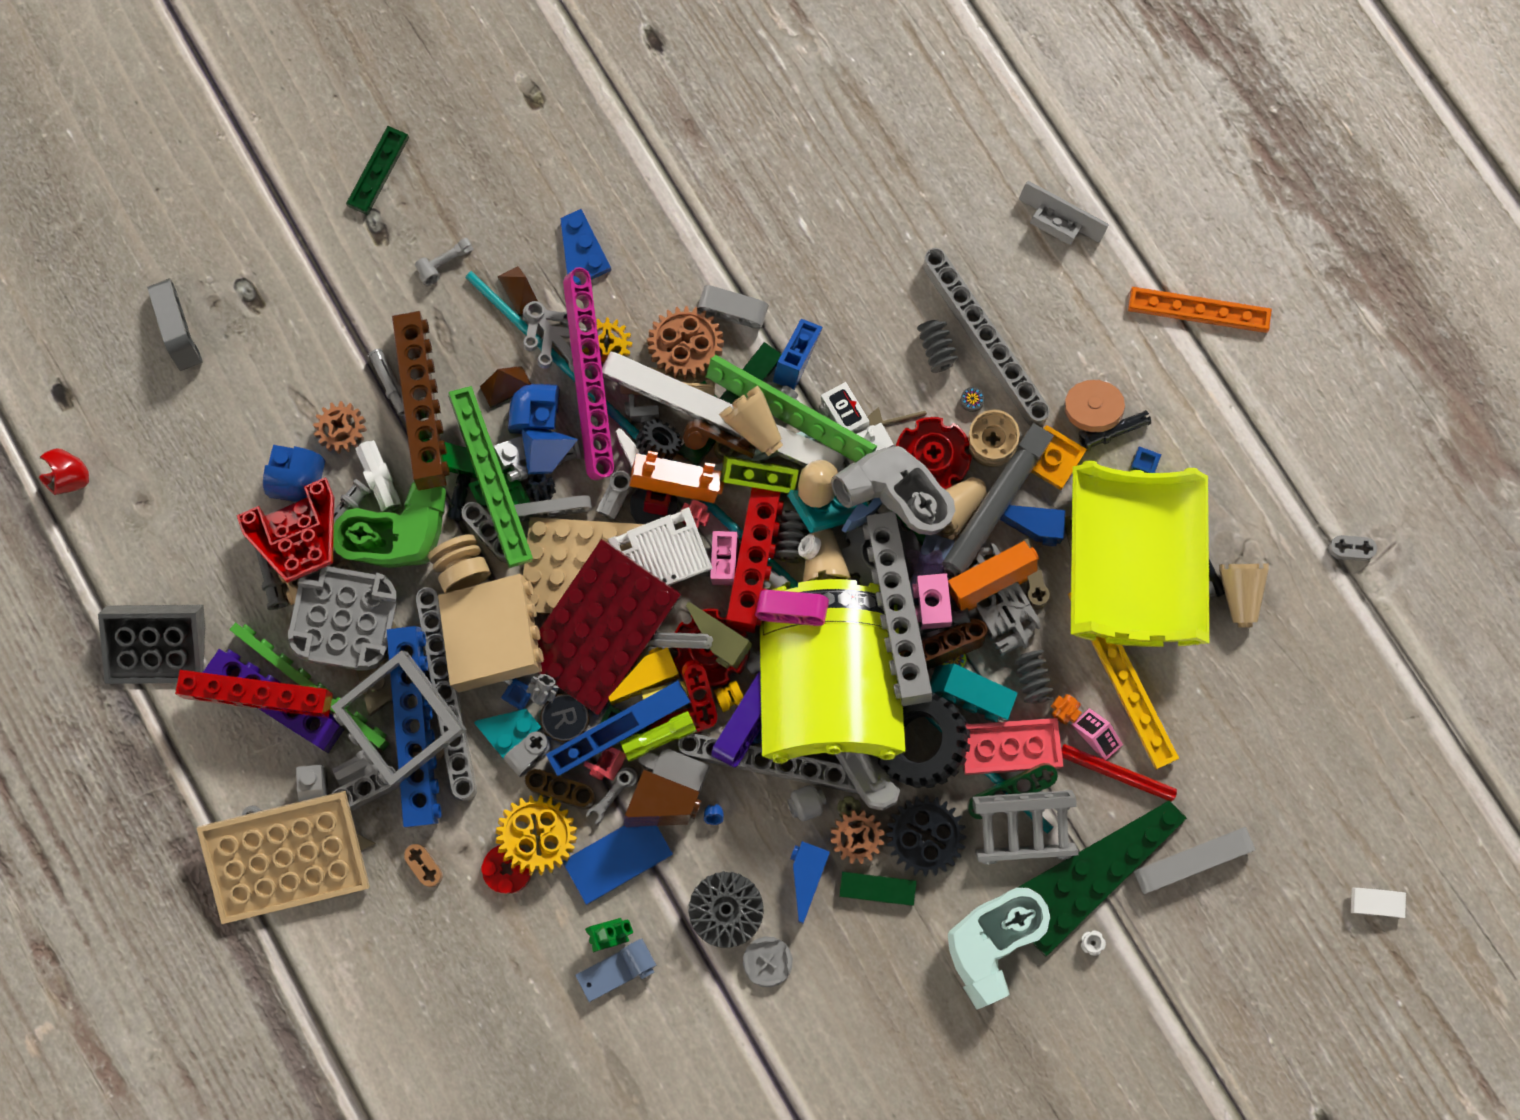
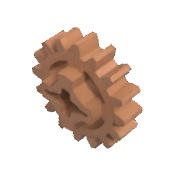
M340 401L338 407H336L332 402L330 403L331 409L327 410L323 407L322 411L324 414L316 415L319 423L313 424L314 428L318 430L314 435L317 439H320L318 442L321 446L326 445V449L329 452L333 448H335L338 454L341 453L342 448L350 452L349 446L353 445L357 448L358 444L356 441L358 439L364 440L361 432H365L367 429L361 424L365 423L366 420L363 416H360L361 412L358 408L354 410V406L351 403L345 407L343 401ZM351 418L355 421V428L350 425L352 422ZM325 426L330 430L328 432L329 437L326 436Z
M851 809L850 816L843 812L842 821L834 820L838 827L831 828L830 830L831 833L836 835L830 838L831 843H837L833 848L834 851H842L840 854L842 860L849 856L851 864H853L855 858H858L860 864H863L864 857H867L870 861L873 860L871 853L879 854L880 851L877 845H884V841L879 838V836L884 835V831L881 829L877 830L881 825L880 821L873 822L875 816L872 813L866 817L864 809L860 811V814H856L855 810ZM860 820L859 824H849L852 821ZM870 827L873 829V841L868 838ZM861 831L862 839L853 841L852 834H858ZM841 832H844L847 836L844 846L841 843ZM858 848L866 849L862 852H854Z

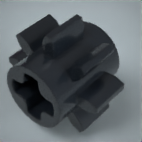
M544 474L531 476L528 481L529 483L525 484L529 500L534 498L536 502L551 500L553 494L556 493L553 478H546Z

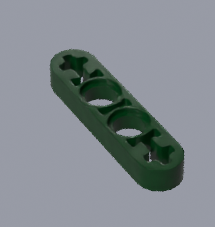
M1041 763L973 797L993 796L998 790H1005L1008 794L1038 793L1055 784L1058 773L1050 763ZM1043 769L1053 772L1049 775L1050 779L1047 781L1045 778L1038 779L1037 782L1040 785L1035 787V782L1030 775L1034 774L1035 778L1043 775ZM1021 779L1030 781V788L1026 792H1020L1017 789V783ZM971 797L967 804L969 814L975 819H982L980 814H976L975 810H972L974 807L973 797Z

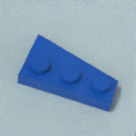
M582 209L560 218L567 274L580 267L589 272L592 280L612 271ZM573 276L575 284L581 285L580 279Z

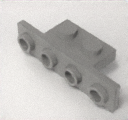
M1030 181L1026 182L1020 194V201L1037 209L1030 223L1070 245L1079 232L1096 242H1100L1109 226L1108 223Z

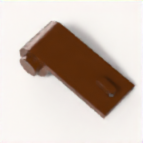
M692 419L686 425L683 439L685 445L690 449L696 450L704 447L710 437L750 458H753L755 455V447L745 438H738L704 420Z

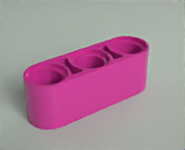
M762 590L755 615L760 620L768 622L821 626L825 624L829 599L826 596L813 593Z

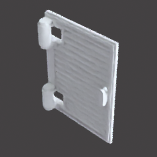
M689 507L671 516L668 515L629 530L620 536L607 539L611 545L620 551L621 545L631 542L632 548L622 552L669 586L713 569ZM682 521L686 522V527L678 530L675 529V524Z

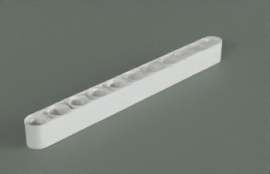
M609 353L602 367L603 377L695 419L704 420L738 438L742 437L727 425L719 415L729 406L733 409L732 404L618 353ZM776 424L783 446L774 454L802 467H806L813 461L825 460L833 464L839 473L846 458L845 456Z

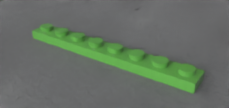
M717 355L711 358L706 378L740 397L745 395L746 398H748L746 393L758 385L764 393L773 416L850 460L857 462L867 454L876 451L877 445Z
M472 386L450 391L448 397L508 567L512 568L532 562L533 556Z
M235 622L229 629L300 686L329 690L320 682L317 685L313 684L310 681L312 676L301 667L298 671L291 666L293 661L285 654L281 653L280 656L272 651L275 647L264 638L261 642L254 637L257 632L248 625L244 624L241 627ZM337 697L335 700L332 698L331 706L341 698ZM348 705L345 710L367 739L384 751L390 744L384 739L387 735L376 726L373 730L366 725L368 720L357 711L354 715L347 710Z

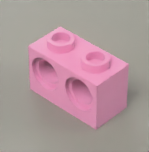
M713 531L711 555L713 569H711L710 575L712 585L733 586L738 562L739 538L737 532Z

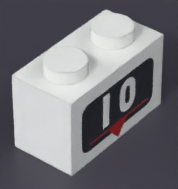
M846 382L821 395L819 407L825 417L829 416L832 421L855 434L869 427V419Z

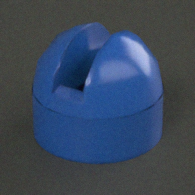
M710 804L705 808V823L718 825L723 822L724 812L721 806L718 804L711 806Z

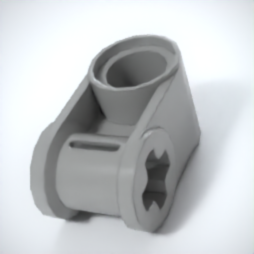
M532 732L518 745L513 747L503 759L519 777H522L550 750V740L541 732ZM535 739L542 740L540 742L542 745L540 749L535 747Z

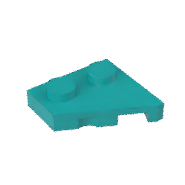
M527 709L484 718L474 722L502 758L530 733L542 730V727Z

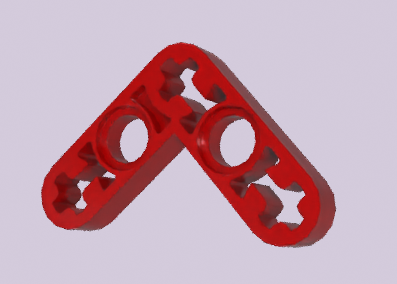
M690 660L682 668V675L689 700L691 701V708L666 715L647 726V731L665 724L671 718L687 711L697 732L711 728L716 724L718 718L706 671L699 661ZM693 668L697 670L696 675L699 682L696 683L691 676V669ZM698 689L706 691L705 697L701 700L693 698L694 692ZM705 706L709 714L708 720H703L702 718L703 712L701 707Z

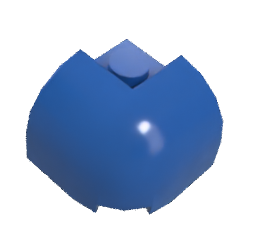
M531 384L521 387L514 393L509 408V433L522 434V429L555 430L556 413L559 411V386Z
M273 445L269 463L265 465L263 474L265 494L269 498L298 502L307 498L304 486L322 479L326 460L320 454L305 448Z

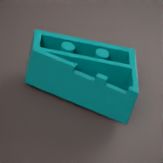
M954 663L936 666L930 680L932 693L943 697L952 704L963 707L968 712L982 714L984 719L991 722L1008 720L1018 694L1007 687Z

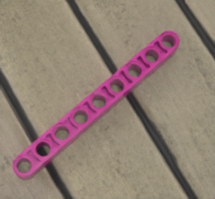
M579 267L565 276L563 286L586 472L590 479L599 481L613 473L614 462L591 277L586 269ZM573 276L580 279L581 285L575 284ZM576 299L582 301L583 309L577 306ZM579 322L586 326V332L580 330ZM582 346L588 348L589 356L582 352ZM585 369L592 373V380L585 376ZM588 393L594 395L595 403L588 400ZM591 416L597 419V427L592 425L590 421ZM594 440H597V441L600 442V444H601V449H600V450H597V449L594 447V445H593V441H594ZM597 463H599V464H601V465L603 466V468H604L603 474H600V473L597 471V469H596Z

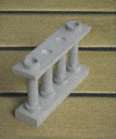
M1072 790L973 797L974 810L983 819L984 849H975L978 862L995 864L1001 860L1044 857L1069 859L1073 855H1078L1075 843H1069L1067 810L1070 807H1077L1076 796ZM1045 809H1055L1057 811L1059 844L1044 845L1042 812ZM1030 810L1033 818L1034 845L1019 846L1017 814L1020 811ZM997 812H1005L1007 814L1009 847L994 848L992 816Z

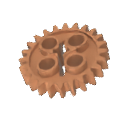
M685 306L684 312H681L676 307L674 314L667 310V317L659 315L660 323L653 321V329L649 330L650 338H647V345L650 347H648V353L653 354L651 356L652 362L658 361L657 369L665 367V375L673 371L674 378H677L680 373L684 380H686L687 374H691L693 379H696V372L703 376L705 375V368L708 369L713 356H722L724 340H722L723 332L718 331L719 323L713 324V316L706 319V311H703L700 315L697 314V307L692 312H689L688 306ZM688 326L695 327L694 330H687L685 328ZM668 336H672V337H674L675 339H673V340H671V341H668V340H666V339H664V338H665V337H668ZM698 345H705L706 348H705V349H698L697 346H698ZM684 355L686 356V358L677 359L676 356Z

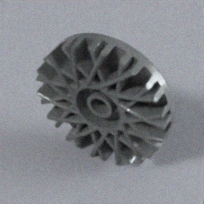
M722 871L707 876L695 887L691 894L688 912L692 927L701 939L716 947L732 948L746 943L756 934L762 923L764 906L761 894L753 882L739 873ZM724 905L731 907L729 914L722 913L721 908Z

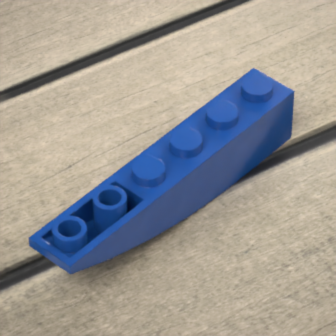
M678 680L547 753L546 756L557 776L691 701Z

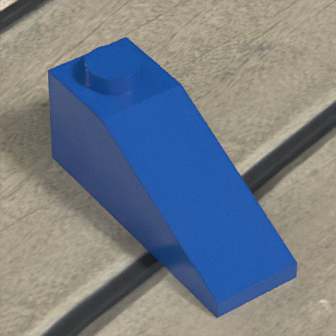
M804 319L799 321L777 362L772 382L795 390L820 336L822 326Z
M1009 505L1000 519L1034 541L1042 542L1044 546H1057V544H1061L1064 538L1065 510Z
M803 841L800 847L795 845L790 858L794 860L793 873L798 922L804 924L830 854L827 850Z

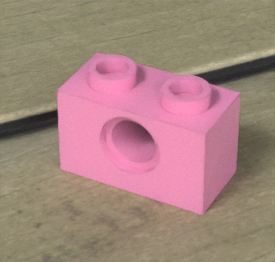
M947 573L917 576L916 584H912L913 598H918L919 608H915L917 621L921 623V629L951 627L952 615ZM934 597L937 599L938 605L930 607L925 603V599Z

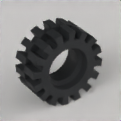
M654 419L646 422L635 439L637 443L635 446L637 449H640L639 453L641 455L645 454L647 456V452L652 451L658 453L657 458L672 461L681 449L682 439H679V433H674L676 430L674 427H668L669 423L662 424V420H658L656 423Z

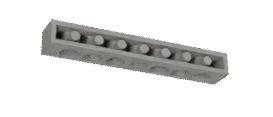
M892 511L866 516L867 525H863L865 540L870 539L871 547H867L869 562L874 561L875 569L871 570L873 583L878 584L880 592H876L878 607L883 606L884 614L880 615L882 629H887L889 636L884 639L887 652H892L893 660L889 661L891 675H896L898 682L893 684L896 699L901 698L902 706L932 701V691L896 513ZM880 538H886L889 540L887 543L884 544L877 542V540H879ZM885 560L893 562L890 566H884L881 563ZM894 582L898 586L895 588H888L886 587V584ZM893 605H900L902 609L899 611H893L890 609V607ZM903 627L907 631L904 634H898L895 632V629ZM903 650H908L912 653L908 657L899 655ZM913 673L916 675V678L909 681L904 678V675Z

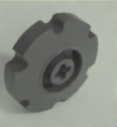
M897 518L910 580L916 566L912 563V560L918 559L920 554L919 543L915 533L912 530L904 531L902 529L903 521ZM863 525L847 533L845 540L850 546L843 548L842 555L850 576H858L860 578L858 585L869 587V584L873 583L871 570L875 569L874 561L869 562L867 547H871L870 539L865 540ZM880 538L879 540H877V542L881 544L887 543L889 541L886 538ZM885 560L881 564L884 566H890L893 564V562L890 560ZM890 582V583L886 584V587H887V585H893V586H895V587L898 586V585H897L896 583H894V582Z

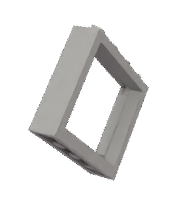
M400 651L331 706L335 711L333 716L341 726L345 725L350 731L348 736L355 745L362 747L365 751L363 756L370 765L374 764L380 771L377 773L384 784H390V786L400 784L467 730L409 653L405 651ZM400 665L449 730L402 768L393 773L345 708Z

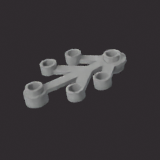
M537 301L528 303L523 309V317L529 323L527 336L523 342L524 349L529 352L536 350L538 345L536 332L539 325L544 331L542 352L538 356L539 367L547 369L552 365L551 348L553 342L567 358L569 368L574 373L571 348L562 338H570L568 322L564 320L567 317V311L556 312L546 310L543 304ZM532 312H536V313H538L539 315H538V316H534V315H531V313H532ZM548 320L560 321L564 327L552 326ZM532 341L534 345L530 346L527 342ZM546 358L549 362L543 363L541 359Z

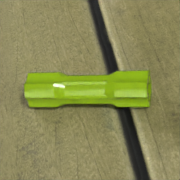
M687 711L671 718L665 724L642 734H635L620 741L628 762L646 755L650 750L675 739H682L697 732Z

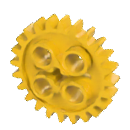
M530 795L527 803L520 798L519 806L512 802L510 804L511 811L504 809L503 816L505 818H499L498 824L502 827H496L495 832L501 835L496 837L495 842L502 844L498 849L499 853L506 852L503 859L504 862L512 859L511 868L520 865V873L525 868H528L530 876L533 875L535 869H538L541 876L543 875L544 868L553 873L554 864L561 868L563 864L561 859L569 860L570 855L567 852L573 853L575 847L572 844L576 843L577 837L573 836L577 828L570 826L573 824L574 819L566 818L569 810L566 809L561 812L560 802L553 806L552 798H549L545 803L543 802L542 795L539 796L538 801H534L532 795ZM531 815L536 817V832L540 836L538 845L541 856H538L536 852V837L532 834L534 824ZM548 818L553 824L546 826L540 820ZM523 821L528 827L520 829L516 826V823ZM553 842L556 848L548 849L544 843ZM521 845H528L532 851L526 853L521 851L519 847Z

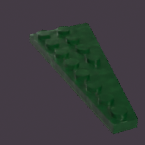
M1169 800L1078 852V855H1073L1071 858L1062 861L1017 887L1029 888L1038 893L1048 906L1050 920L1047 932L1040 940L1032 942V944L1047 957L1187 817Z

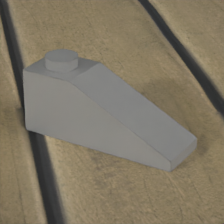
M322 765L296 767L299 802L328 795L326 767Z

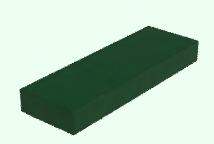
M842 872L839 897L914 906L917 881Z

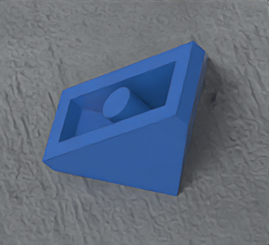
M522 429L528 474H551L578 439L551 430Z

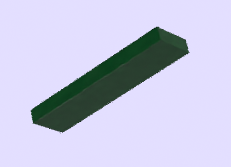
M387 126L346 202L347 207L365 215L370 213L409 139L408 134Z

